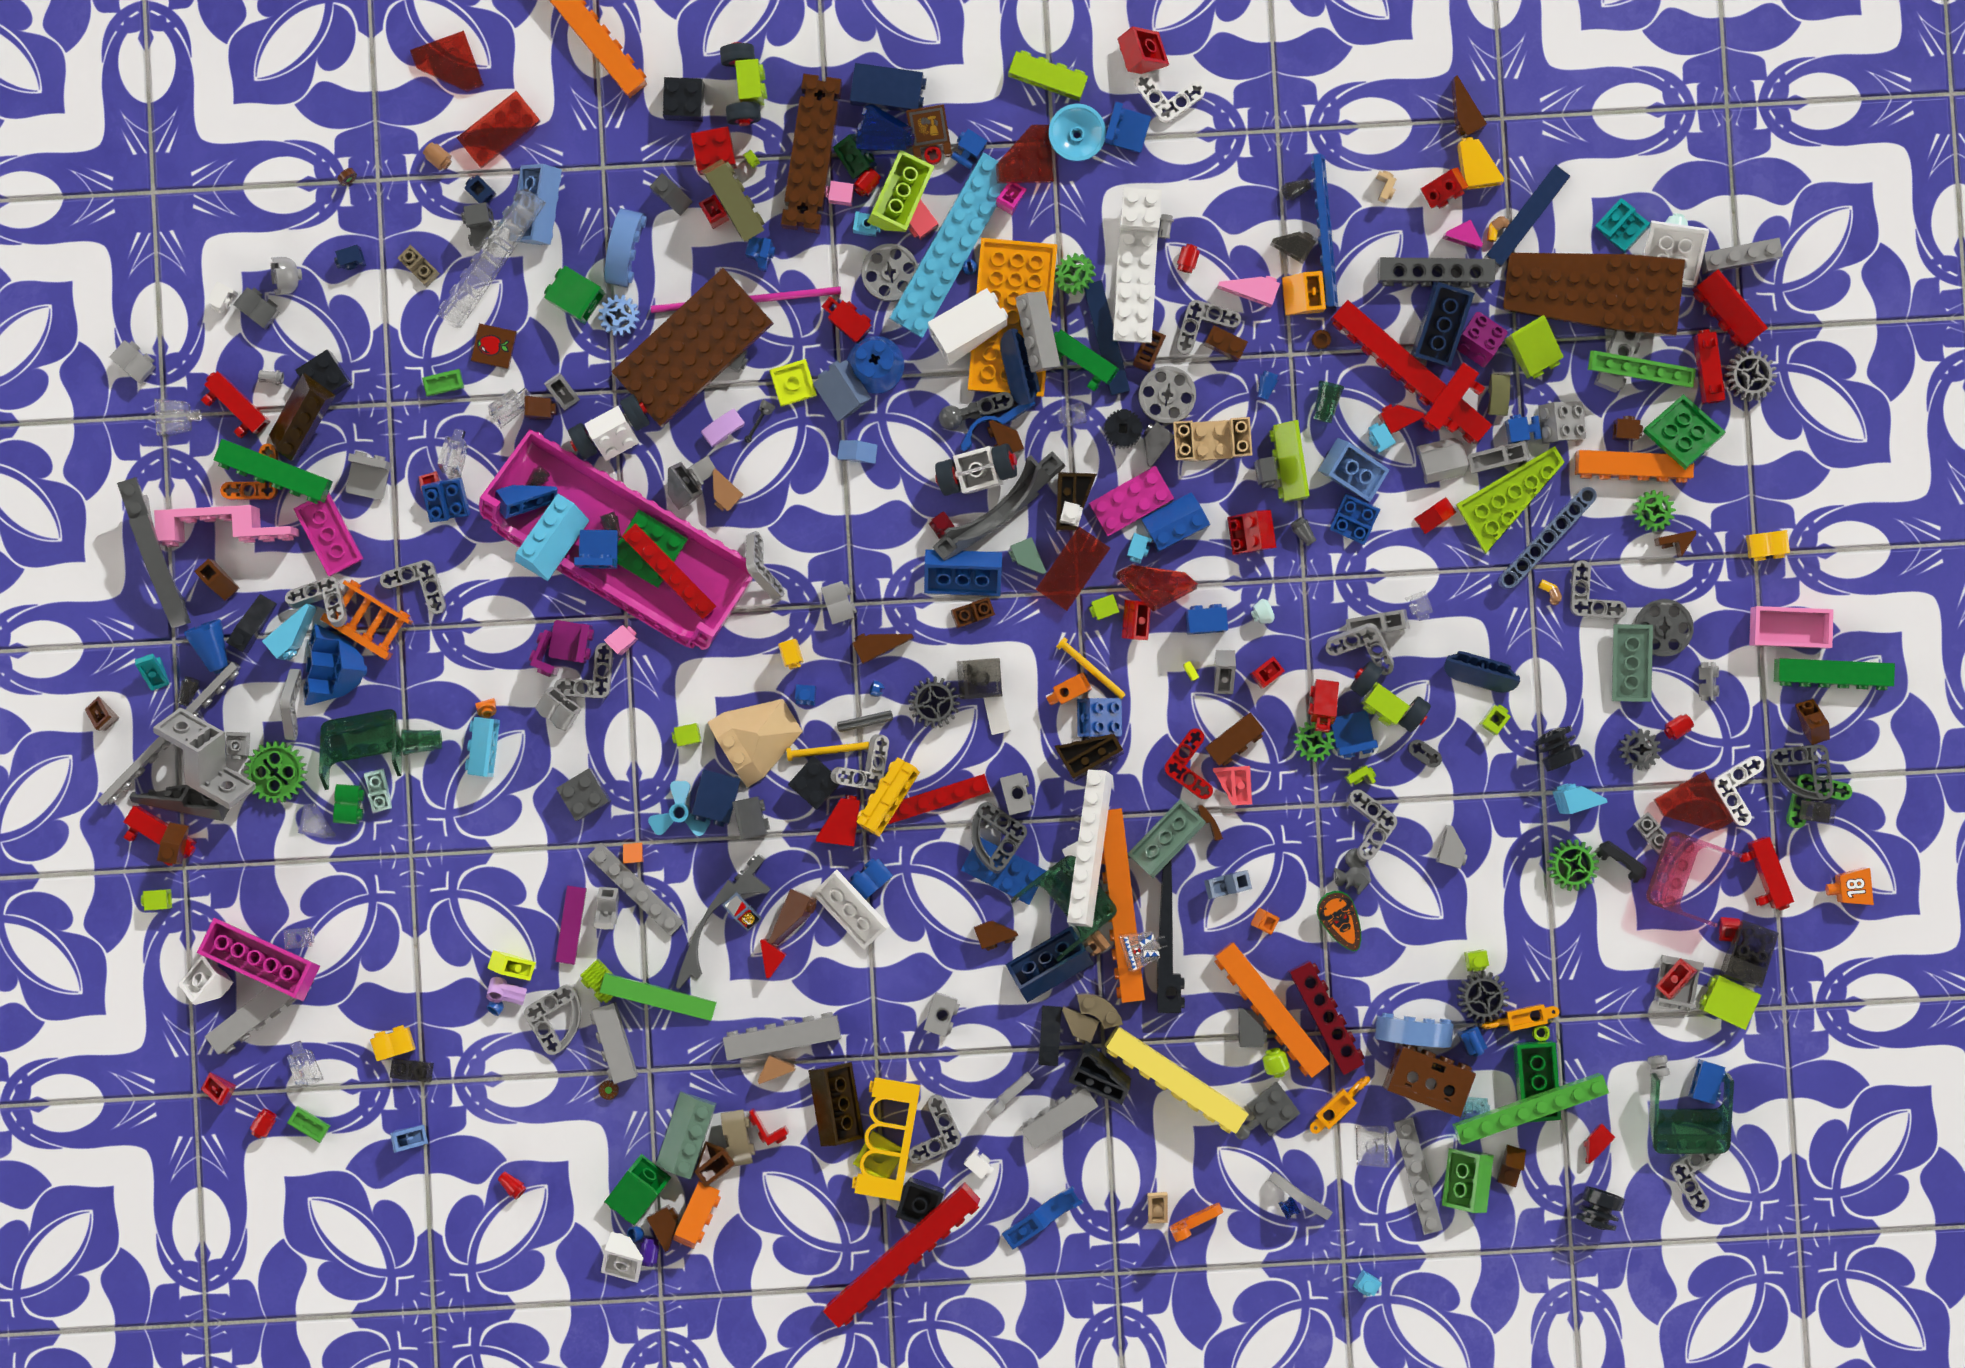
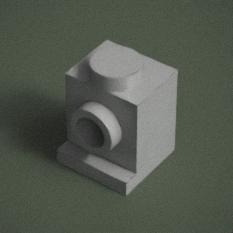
M226 732V755H231V759H243V755L249 756L250 733ZM235 742L239 743L238 749L234 748Z

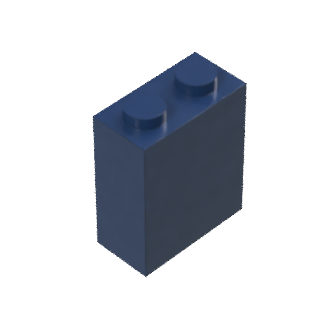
M703 769L691 816H695L694 820L705 822L706 819L711 820L713 825L724 827L725 824L728 825L733 811L732 802L736 799L741 779Z

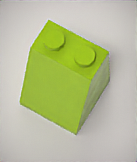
M1544 315L1504 339L1527 379L1532 376L1534 379L1544 374V369L1547 367L1550 369L1555 368L1561 364L1559 360L1564 358Z

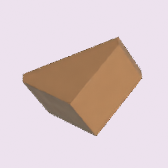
M770 1054L760 1074L758 1083L761 1084L795 1071L796 1067L794 1064Z

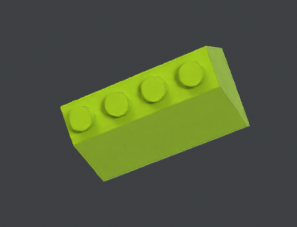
M900 150L867 222L885 231L906 232L935 166Z
M1298 420L1273 425L1272 430L1269 431L1270 441L1274 442L1275 447L1272 450V457H1275V461H1277V473L1280 481V487H1278L1279 499L1282 498L1283 503L1305 500L1310 495Z

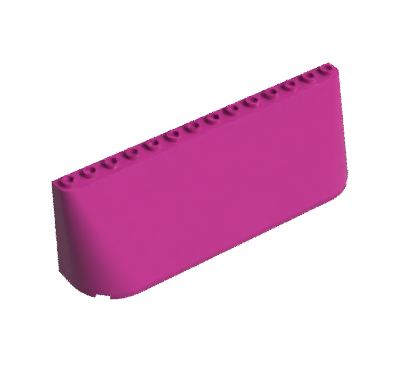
M529 429L480 497L479 511L483 519H488L492 523L491 528L496 533L519 548L549 505L505 519L500 513L501 502L495 499V491L511 485L556 486L558 489L557 494L573 502L590 520L584 530H617L618 542L638 510L686 537L688 541L674 563L716 605L703 620L664 580L660 587L657 588L618 564L617 569L578 568L575 566L574 557H579V537L556 570L675 642L692 649L694 646H698L701 650L710 647L753 580L746 568V558L741 556L738 551L729 549L721 541L709 537L703 530L694 528L688 521L679 519L673 512L664 510L656 502L644 498L638 491L629 489L623 482L614 480L606 472L599 471L588 461L579 459L573 452L564 450L558 443L549 441L541 433L534 432Z

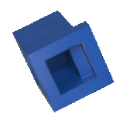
M796 684V704L815 706L816 686Z

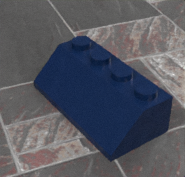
M1070 926L1005 965L1028 1003L1094 963L1073 927Z

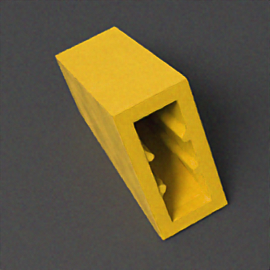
M1473 137L1461 139L1462 141L1457 145L1460 171L1469 186L1465 190L1502 185L1504 177L1480 140H1473Z

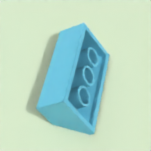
M557 494L516 552L515 562L548 581L580 536V530H584L590 520L573 502Z

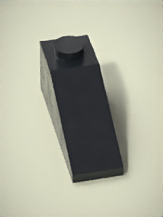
M260 594L236 625L226 643L241 652L249 653L277 603Z
M1042 1005L1038 1065L1058 1066L1062 1008L1060 1006Z

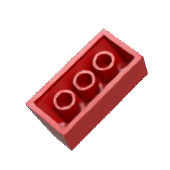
M1719 269L1692 289L1695 299L1706 306L1707 313L1717 319L1719 327L1724 332H1728L1734 345L1742 348L1768 329Z

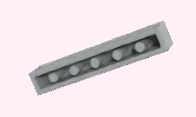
M268 986L204 1037L218 1055L222 1053L227 1055L236 1048L234 1044L239 1040L241 1043L251 1036L249 1033L252 1030L256 1029L257 1031L266 1024V1019L276 1017L281 1013L280 1008L284 1005L290 1006L296 1001V998Z
M828 1012L821 1014V1018L814 1019V1016L803 1017V1021L795 1022V1019L783 1021L784 1025L776 1026V1023L764 1025V1029L757 1030V1027L746 1028L744 1033H738V1030L727 1032V1036L723 1037L726 1059L728 1061L841 1039L838 1015Z

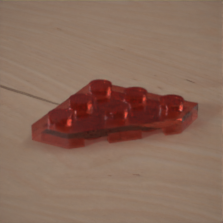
M464 30L410 50L416 68L424 73L454 85L465 92L484 86Z
M1031 125L1028 127L1024 134L997 162V183L1054 182L1049 125Z
M1130 565L1118 571L1116 576L1152 611H1156L1196 590L1198 585L1185 572Z
M1705 771L1653 799L1664 817L1715 831L1733 822Z

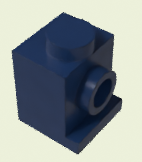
M479 175L472 176L465 183L464 189L478 203H488L496 195L495 191ZM483 188V191L478 194L477 189Z
M358 245L335 251L337 257L334 260L338 269L346 268V270H352L357 268L358 264L362 267L366 266L361 247Z

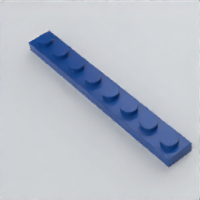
M1314 154L1311 167L1312 171L1315 172L1316 178L1313 179V187L1317 191L1315 208L1319 212L1316 223L1321 236H1318L1319 247H1322L1320 264L1324 267L1325 304L1333 309L1339 308L1326 163L1325 156Z

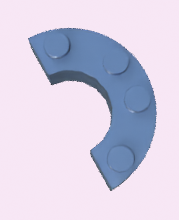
M623 208L617 213L607 248L604 271L605 283L628 288L629 283L633 282L632 261L635 260L636 256L634 246L636 242H639L642 227L645 228L647 217L644 213Z
M1382 1013V1016L1377 1015L1375 1039L1416 1046L1452 1047L1454 1023H1451L1449 1019H1440V1022H1435V1019L1423 1018V1021H1415L1416 1017L1404 1016V1019L1394 1017L1392 1013Z

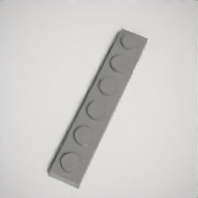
M602 842L587 856L670 936L684 923L667 904Z
M1413 1117L1394 1121L1423 1234L1441 1231L1443 1228Z

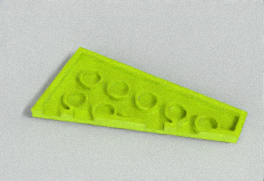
M1556 446L1456 504L1457 509L1484 554L1489 551L1492 545L1565 463Z

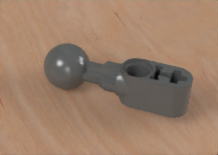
M1001 392L969 403L968 407L962 409L949 405L940 411L939 422L943 428L954 430L965 419L972 418L975 420L984 416H994L1008 412L1015 407V400L1008 392ZM1004 398H1007L1008 400H1010V401L1007 402V404H1008L1007 406H1005V405L1002 403V402H1004ZM990 402L992 404L991 410L984 412L983 405Z

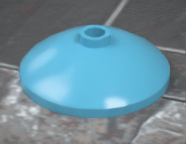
M1084 104L1067 105L1061 108L1050 122V143L1056 153L1067 160H1088L1100 151L1105 142V123L1101 115L1090 106ZM1077 132L1080 134V137L1075 138L1073 134Z

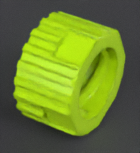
M752 150L743 154L752 169L760 164Z
M1545 1025L1534 1026L1532 1036L1537 1041H1546L1550 1036V1029ZM1544 1029V1036L1538 1037L1537 1030Z

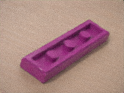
M567 886L555 962L575 965L587 888Z

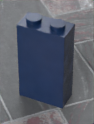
M855 63L850 104L900 112L923 108L924 97H921V92L926 89L927 79L924 78L923 72Z

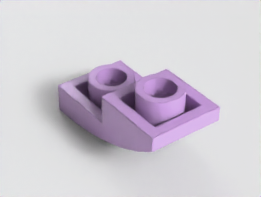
M732 409L704 428L701 434L710 446L714 447L726 440L728 435L744 427L745 422L736 410Z

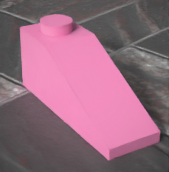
M1266 276V278L1255 277L1221 281L1217 289L1271 308L1280 283L1276 282L1277 279L1271 276Z

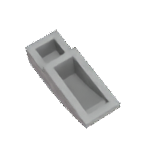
M1527 441L1468 454L1472 473L1531 460Z
M1406 609L1346 619L1347 630L1368 623L1376 625L1380 633L1409 628ZM1367 630L1366 634L1373 635V632Z

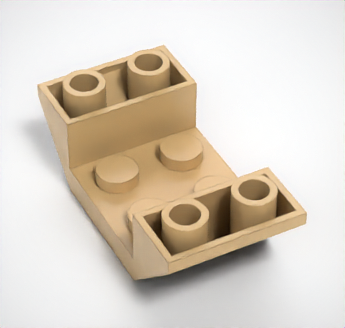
M1250 417L1230 418V420L1173 422L1175 459L1178 461L1221 460L1252 456Z

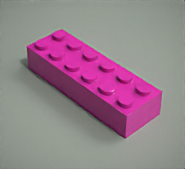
M213 918L197 951L202 956L301 1001H304L320 968V965L216 918Z

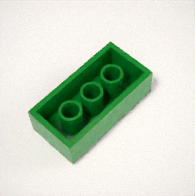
M1556 1042L1513 1043L1517 1101L1559 1087ZM1561 1111L1529 1122L1562 1120Z

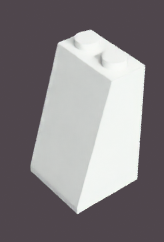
M988 288L928 322L930 336L949 366L1007 326L1008 314L1004 308L1000 309L995 293H990Z

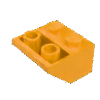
M1322 271L1303 272L1282 277L1285 316L1322 313L1325 311Z

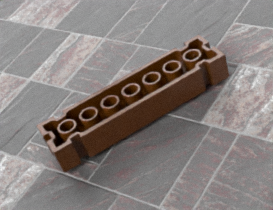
M803 73L801 89L805 97L800 96L784 200L788 210L783 209L781 226L784 229L798 230V226H803L805 232L820 234L822 216L818 212L824 211L825 193L839 104L838 101H835V98L840 99L842 80L826 77V81H820L818 75ZM820 94L823 95L821 101H818L817 97H819ZM802 207H806V211H804V214H801L799 210L802 209Z

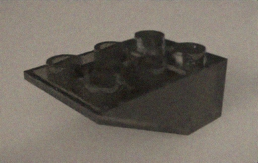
M1742 920L1726 953L1719 975L1752 988H1762L1779 932Z

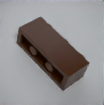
M1250 712L1204 747V749L1217 766L1221 764L1226 766L1233 760L1231 756L1235 753L1239 755L1248 749L1246 745L1249 742L1253 741L1255 743L1263 737L1261 733L1265 730Z

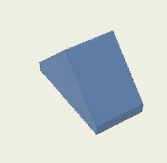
M840 440L837 460L876 464L878 445L858 440Z
M424 1125L395 1130L390 1133L394 1153L428 1144Z

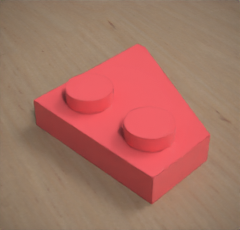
M1250 766L1213 768V772L1216 774L1232 805L1252 804Z

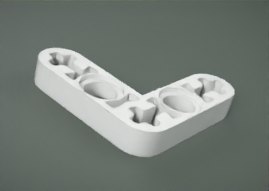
M1139 74L1135 79V88L1156 117L1163 123L1172 121L1201 100L1205 94L1204 85L1201 82H1193L1167 100L1148 74ZM1140 79H1142L1143 81L1148 80L1146 84L1149 89L1153 87L1154 89L1149 90V92L1145 94L1144 92H1146L1147 89L1144 85L1139 86ZM1193 87L1196 89L1200 88V95L1194 94L1191 96L1193 101H1190L1188 95L1193 92ZM1152 93H1156L1159 95L1160 101L1152 103L1149 100V96ZM1177 98H1184L1187 104L1184 107H1178L1176 104ZM1170 103H1172L1174 109L1170 111L1169 117H1162V110L1168 111L1171 108Z
M1759 756L1748 757L1715 777L1712 782L1714 791L1731 819L1739 826L1748 825L1752 816L1735 787L1763 770L1764 761ZM1752 760L1759 762V764H1757V769H1745V767H1749L1750 765H1752ZM1736 769H1740L1743 772V777L1740 780L1735 779L1733 776ZM1719 780L1726 781V784H1724L1725 789H1731L1732 792H1728L1723 796L1722 793H1725V790L1718 788ZM1730 795L1735 796L1737 799V803L1734 806H1729L1727 803V798ZM1740 805L1742 808L1738 809L1739 812L1746 814L1744 822L1742 820L1738 821L1737 818L1740 816L1737 811L1732 812L1733 809H1737Z

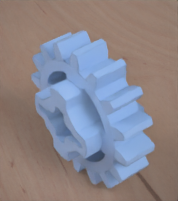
M616 294L614 300L608 297L607 304L602 302L604 309L598 310L602 313V316H599L598 319L604 321L601 323L602 328L607 326L606 332L613 331V336H616L619 332L624 337L625 331L631 334L630 328L636 329L637 327L634 323L640 322L636 317L640 315L639 311H635L638 307L637 304L631 305L633 300L629 298L626 301L625 295H622L621 299H619ZM614 304H617L613 309H609ZM626 305L631 309L632 315L625 311ZM621 311L624 316L618 320L615 314H619ZM607 317L612 318L613 326L608 323ZM629 322L626 326L621 328V326L624 323Z

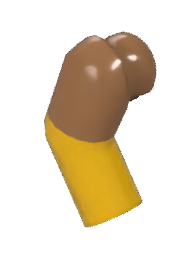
M1500 216L1489 224L1487 241L1496 242L1498 230L1509 226L1507 218Z
M1543 579L1540 581L1538 588L1549 592L1550 604L1558 605L1562 600L1559 588L1555 584Z

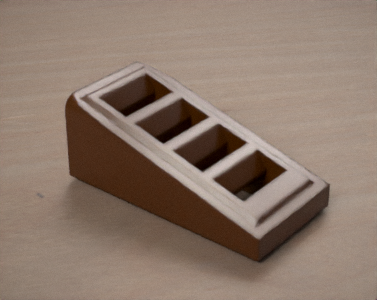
M1152 330V338L1159 340V343L1154 341L1142 343L1134 359L1133 366L1148 373L1151 372L1166 335ZM1148 344V345H1150V346H1152V347H1155L1156 350H1154V349H1152V348H1149V347H1147V346H1145V345ZM1144 351V352L1149 353V354H1151V355H1153V356L1150 357V356H1148V355H1146V354H1143L1142 352Z

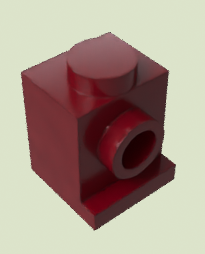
M944 511L928 523L939 539L946 535L944 531L947 528L955 527Z

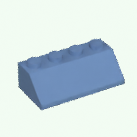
M546 164L521 165L510 241L535 245H551L562 169Z

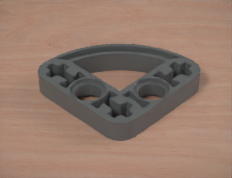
M1808 745L1779 748L1772 752L1771 764L1773 771L1787 790L1801 798L1812 801H1826L1831 798L1833 784L1829 753L1825 746ZM1817 749L1824 752L1821 761H1826V764H1814V762L1818 763V756L1814 755ZM1796 751H1802L1805 754V758L1802 761L1794 758ZM1788 752H1791L1790 759L1792 762H1788L1789 758H1784L1781 763L1778 759H1774L1778 753H1781V756H1788ZM1811 764L1814 791H1809L1796 785L1787 777L1782 767ZM1818 768L1826 769L1827 776L1824 778L1818 777L1816 770ZM1828 780L1829 783L1825 782V789L1829 790L1826 796H1823L1822 793L1818 792L1822 789V784H1817V781L1824 782Z
M984 802L978 807L971 825V840L975 853L980 861L994 873H1000L1006 868L1027 835V829L1022 823L989 802ZM986 808H989V813L993 816L995 813H997V815L994 818V821H991V815L986 814V816H984L982 809L985 810ZM1005 818L1007 825L1000 827L997 824V819ZM981 820L1005 835L992 857L987 854L980 839ZM1012 823L1014 824L1012 828L1016 831L1018 829H1021V834L1023 836L1019 835L1018 837H1016L1014 830L1010 829L1009 832L1006 830L1009 829L1010 824ZM1004 844H1011L1013 851L1006 853L1003 850ZM1002 855L1004 858L1000 863L1001 866H998L997 868L994 867L995 863L993 862V860L998 861V859Z

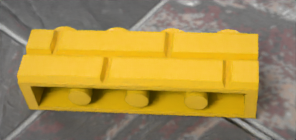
M897 757L895 761L890 763L886 776L879 780L877 790L869 796L868 804L864 810L859 812L856 822L863 829L880 837L920 774L919 770L912 764Z

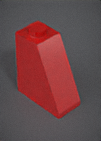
M846 795L845 798L839 800L817 835L816 842L855 846L858 825L856 821L858 820L857 816L861 800H857V796Z

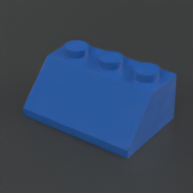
M1192 492L1140 518L1150 538H1152L1157 552L1211 525Z

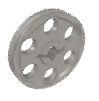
M892 243L879 245L872 249L863 261L861 272L864 286L872 296L879 300L887 302L899 301L903 292L898 289V284L902 281L909 283L918 264L913 254L901 245ZM894 249L901 252V257L897 260L892 259L890 256L891 251ZM878 253L883 257L881 263H873L872 256ZM887 262H889L891 270L896 272L893 273V283L889 275H885L888 268ZM907 263L914 266V271L910 274L905 273L903 270L904 265ZM875 272L877 279L874 282H869L866 279L867 273ZM881 286H888L890 288V293L887 296H882L879 293Z
M1162 366L1152 370L1145 376L1139 388V403L1143 412L1150 419L1161 424H1173V422L1183 420L1192 411L1196 401V388L1191 377L1183 370L1173 366ZM1158 372H1163L1166 375L1164 382L1156 381L1155 375ZM1178 375L1183 376L1185 379V383L1181 386L1176 385L1174 382V378ZM1168 384H1170L1169 391L1173 397H1169L1165 406L1166 400L1162 393L1166 392ZM1151 387L1154 390V395L1146 397L1143 394V389ZM1184 393L1190 394L1192 397L1191 402L1183 403L1181 395ZM1154 404L1158 405L1161 409L1158 415H1153L1150 412V407ZM1171 408L1179 410L1180 414L1177 418L1169 416Z

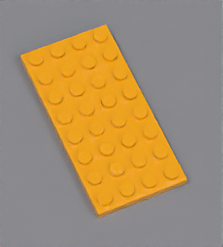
M981 238L976 294L988 288L990 293L994 292L999 301L997 303L1000 309H1005L1008 318L1006 327L971 351L968 380L969 391L1008 392L1011 394L1000 351L1001 339L1004 333L1010 329H1017L1018 333L1024 338L1016 306V297L1020 295L1045 291L1051 319L1057 244ZM1046 371L1036 372L1039 382V392H1037L1036 397H1044Z

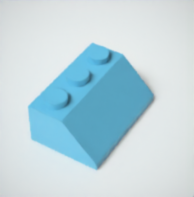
M474 717V721L471 720L470 732H472V739L468 741L467 746L470 756L469 759H466L465 770H468L467 774L483 777L494 776L500 720Z
M1563 784L1557 786V790L1553 791L1559 814H1573L1607 803L1606 798L1583 786H1576V784Z

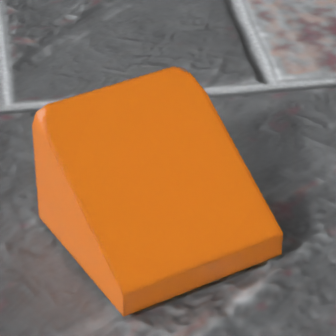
M642 843L623 844V863L644 862Z
M1258 908L1251 925L1272 935L1280 918Z

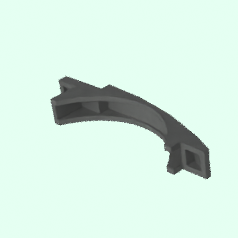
M1053 451L1039 463L1030 455L1026 458L1023 472L1017 483L999 504L970 523L947 528L944 531L946 535L933 546L934 550L946 561L981 540L1040 495L1037 491L1066 467L1065 464Z
M137 477L118 482L117 485L130 519L129 523L172 629L191 623L185 606V600L172 578L159 545L152 521L148 496L143 495Z
M759 854L757 857L753 855L747 862L749 867L746 871L741 870L734 878L737 882L734 883L729 879L708 907L686 953L676 984L678 989L684 985L691 975L696 979L702 975L698 957L699 939L707 919L714 910L736 892L739 895L746 893L767 894L771 890V887L754 874L765 861L762 855Z

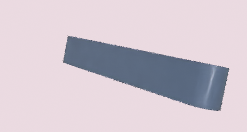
M1585 487L1571 498L1499 576L1498 583L1503 589L1513 588L1525 577L1593 504L1597 497L1596 491L1593 488ZM1584 491L1590 494L1589 501H1585L1582 498ZM1571 505L1577 508L1576 515H1572L1569 512ZM1558 519L1564 522L1563 529H1559L1556 526ZM1545 533H1548L1551 536L1552 539L1550 543H1546L1543 540V535ZM1532 547L1537 548L1539 552L1537 557H1533L1530 554ZM1519 561L1525 563L1524 571L1518 570L1517 563ZM1506 575L1512 577L1511 585L1505 584L1504 577Z

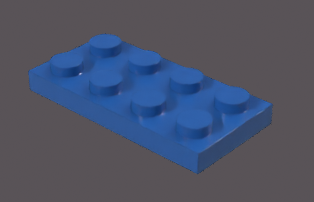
M980 837L985 851L992 857L998 846ZM973 847L961 871L1030 905L1046 873V870L1015 854L1002 872L994 873L980 861ZM1002 855L1000 856L998 861L993 860V862L995 863L994 867L997 868L998 866H1001L1000 863L1004 858Z

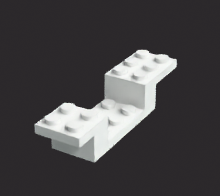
M1123 187L1113 341L1152 342L1156 253L1162 190Z

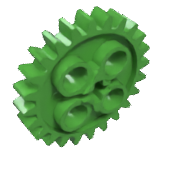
M274 741L273 746L270 742H266V748L263 745H259L260 751L253 749L255 756H248L251 763H245L249 770L244 771V773L249 774L247 779L256 783V789L252 794L260 793L258 799H263L266 796V802H270L273 799V803H278L279 798L281 802H285L286 797L293 799L292 793L298 795L297 788H304L301 781H307L302 776L308 773V771L303 770L307 763H301L304 756H297L299 750L292 751L293 745H289L286 748V742H282L279 746L278 741ZM275 753L280 756V761L277 764L272 761V756ZM265 759L267 760V762L269 763V765H270L272 768H274V769H279V770L277 771V773H278L280 776H278V775H273V774H274V770L264 763V760H265ZM261 767L266 769L264 777H261L258 773ZM288 767H291L293 769V775L291 777H288L286 775V769ZM282 778H284V779H286V780L288 781V784H287V785L284 783V781L282 780ZM275 780L280 784L277 791L272 788V783Z

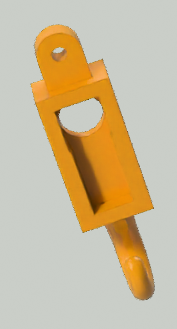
M1544 1004L1505 1011V1018L1495 1019L1492 1022L1486 1021L1482 1023V1029L1507 1026L1508 1031H1515L1548 1024L1547 1019L1557 1017L1559 1009L1555 1006L1545 1007ZM1532 1011H1539V1020L1533 1021L1530 1018Z
M1364 1076L1359 1079L1348 1092L1344 1088L1339 1090L1315 1113L1317 1118L1310 1124L1311 1132L1317 1134L1325 1127L1330 1129L1357 1104L1353 1098L1359 1090H1362L1370 1082V1077ZM1327 1110H1332L1334 1117L1328 1121L1323 1117V1114Z

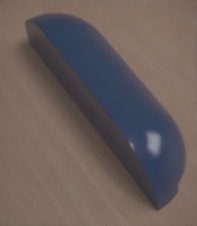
M1017 329L1007 330L1002 336L1000 351L1010 393L1018 404L1027 405L1035 401L1036 394L1039 392L1036 372H1031L1024 338L1018 333Z
M1458 651L1457 654L1448 655L1444 664L1445 672L1452 679L1491 691L1509 692L1517 688L1520 683V676L1511 670L1510 665L1468 652Z

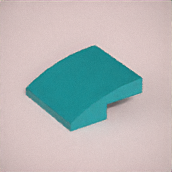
M1620 198L1595 227L1618 249L1626 253L1650 227V222L1639 215L1633 206Z

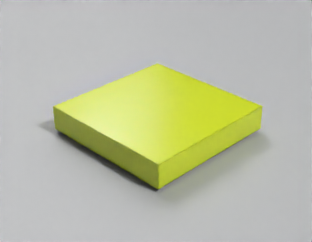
M806 359L769 370L781 407L817 396Z
M872 1130L869 1135V1141L874 1147L901 1153L902 1147ZM866 1143L853 1162L859 1168L862 1156L866 1151L870 1150ZM872 1153L865 1158L864 1167L871 1175L889 1178L900 1161V1157Z

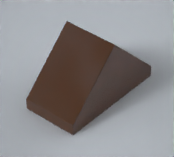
M99 696L85 708L94 728L98 731H106L119 719L116 713Z

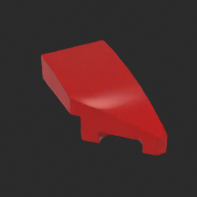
M1599 1124L1588 1136L1587 1141L1584 1142L1587 1152L1585 1162L1587 1164L1596 1159L1615 1138L1603 1124Z

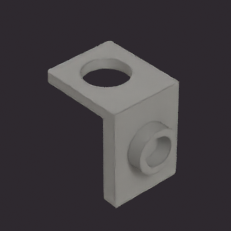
M705 456L688 467L687 471L697 485H702L704 480L713 475L712 471L716 468L709 456Z

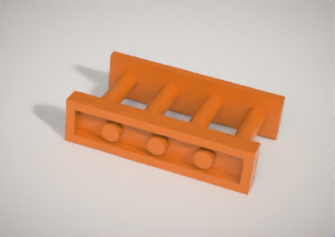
M344 580L343 584L349 587L343 596L345 608L355 592L364 596L365 599L350 623L347 622L346 625L334 627L328 620L327 613H324L320 620L383 659L390 660L393 654L389 652V645L404 622L410 625L413 623L409 619L410 615L402 610L397 612L360 589L362 585L354 580L350 582ZM371 602L380 606L381 609L367 632L360 634L356 631V626ZM335 611L337 617L335 620H337L339 613ZM389 612L398 618L383 642H380L378 645L372 641L374 639L373 635Z

